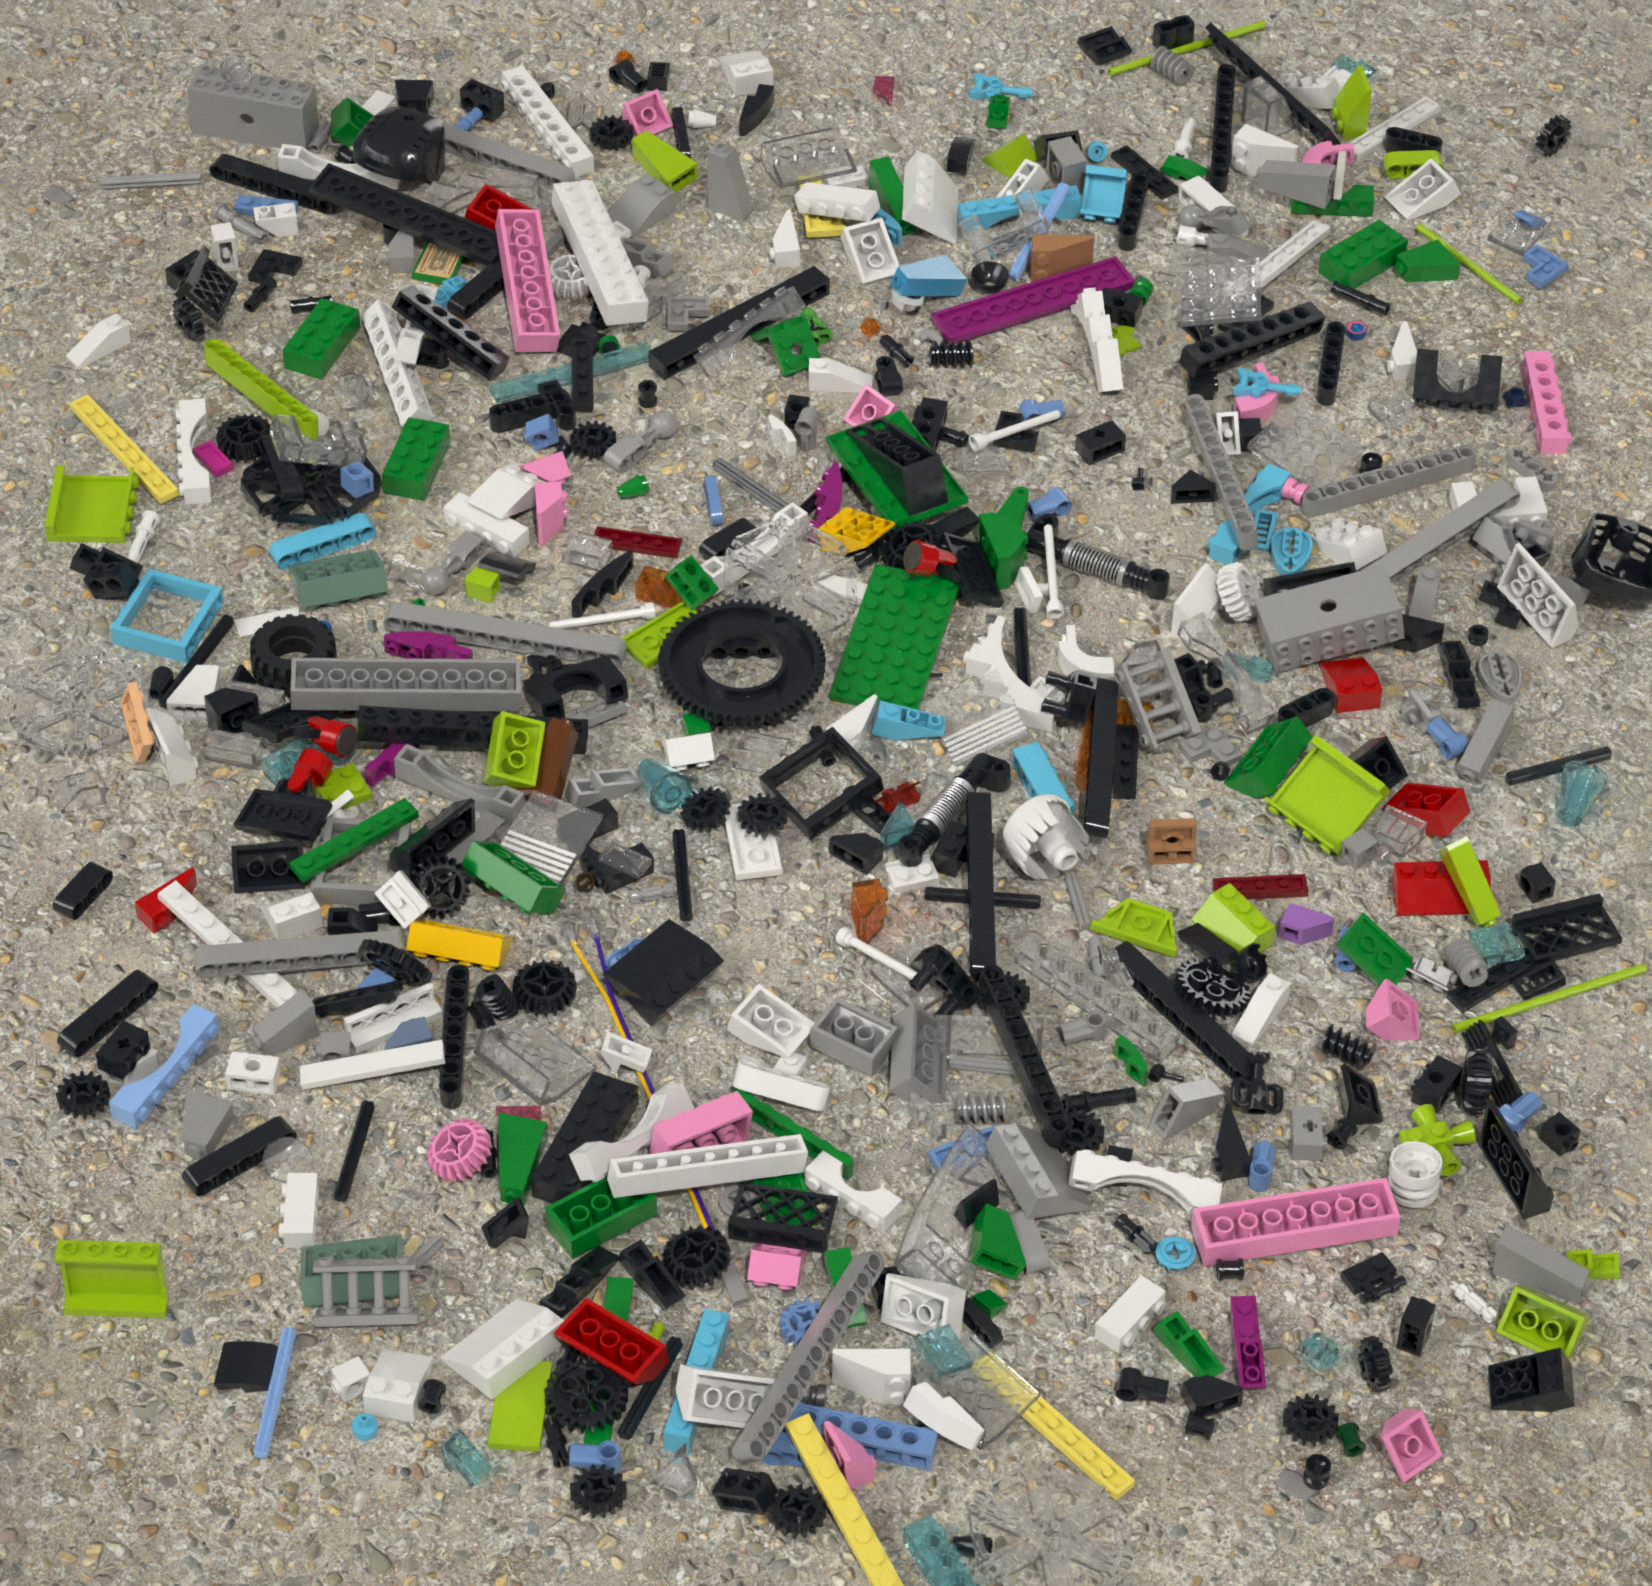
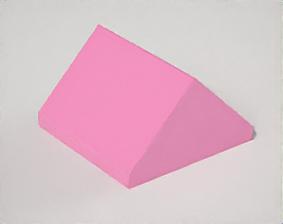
M658 89L623 103V121L628 119L629 124L633 125L634 137L646 130L654 135L674 126Z
M865 383L843 420L854 427L897 412V405Z

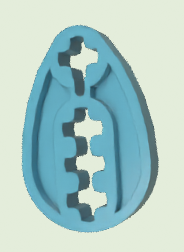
M1287 527L1273 534L1270 546L1271 559L1280 575L1304 571L1311 559L1313 540L1306 531ZM1291 537L1294 538L1293 554H1289Z

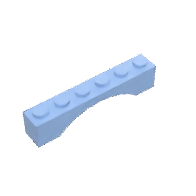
M192 1004L179 1019V1040L169 1059L149 1076L123 1085L109 1102L111 1117L135 1129L141 1122H144L151 1110L161 1103L167 1091L176 1085L178 1078L183 1072L189 1070L194 1059L203 1053L210 1040L218 1035L220 1027L217 1014Z

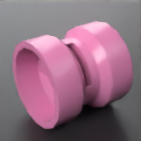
M1289 477L1282 488L1281 496L1286 499H1293L1295 503L1302 505L1303 492L1311 487L1305 483L1300 484L1296 479Z

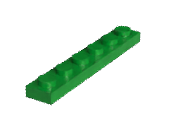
M403 798L289 863L290 869L304 883L419 818V812L406 798Z
M738 1088L733 1091H738L752 1109L751 1121L777 1137L801 1134L808 1151L807 1156L815 1159L822 1151H825L843 1162L842 1178L848 1180L853 1175L854 1159L849 1154L841 1152L827 1140L820 1139L809 1129L793 1122L790 1117L780 1114L769 1104H764L756 1099L750 1092H745Z

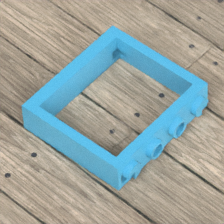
M148 569L145 576L141 577L136 590L130 595L126 606L121 608L117 620L111 624L110 632H112L113 644L187 663L224 604L222 588ZM153 588L204 601L180 641L129 628Z

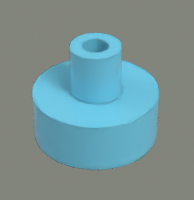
M1099 141L1091 142L1086 149L1087 157L1095 162L1104 160L1108 153L1106 145Z
M367 1413L356 1416L352 1421L354 1437L361 1441L373 1439L378 1433L377 1419Z

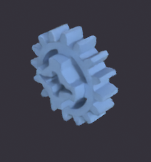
M809 1298L805 1299V1303H801L799 1299H796L795 1306L788 1303L787 1311H781L779 1328H781V1336H786V1343L789 1344L794 1341L795 1348L797 1347L822 1307L819 1306L818 1299L814 1303H810Z

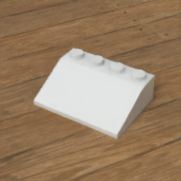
M918 150L904 167L902 219L955 244L957 242L959 188L935 158Z
M1517 543L1497 588L1516 606L1517 610L1519 609L1522 612L1521 614L1543 639L1554 648L1573 638L1579 625L1576 605L1520 543Z
M515 1299L441 1356V1361L492 1400L565 1343L554 1336V1332L564 1320L547 1307Z

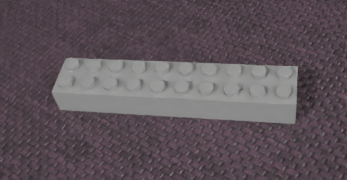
M292 658L291 710H358L359 705L443 711H520V659Z

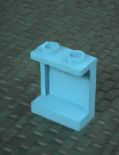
M1086 165V178L1080 216H1084V220L1096 221V218L1104 219V222L1115 224L1116 221H1121L1128 175L1127 170Z

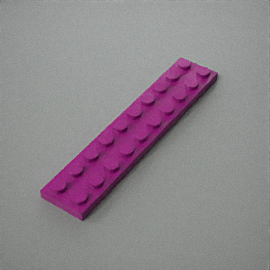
M1114 256L931 313V321L948 344L950 340H953L955 344L958 340L964 341L1070 308L1071 305L1076 304V300H1078L1077 294L1083 293V289L1095 287L1096 291H1102L1106 287L1124 291L1132 288L1135 280L1119 259Z

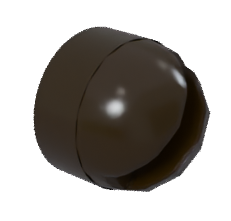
M582 872L577 875L575 884L581 891H590L595 885V879L590 873ZM588 876L589 880L580 886L579 882Z

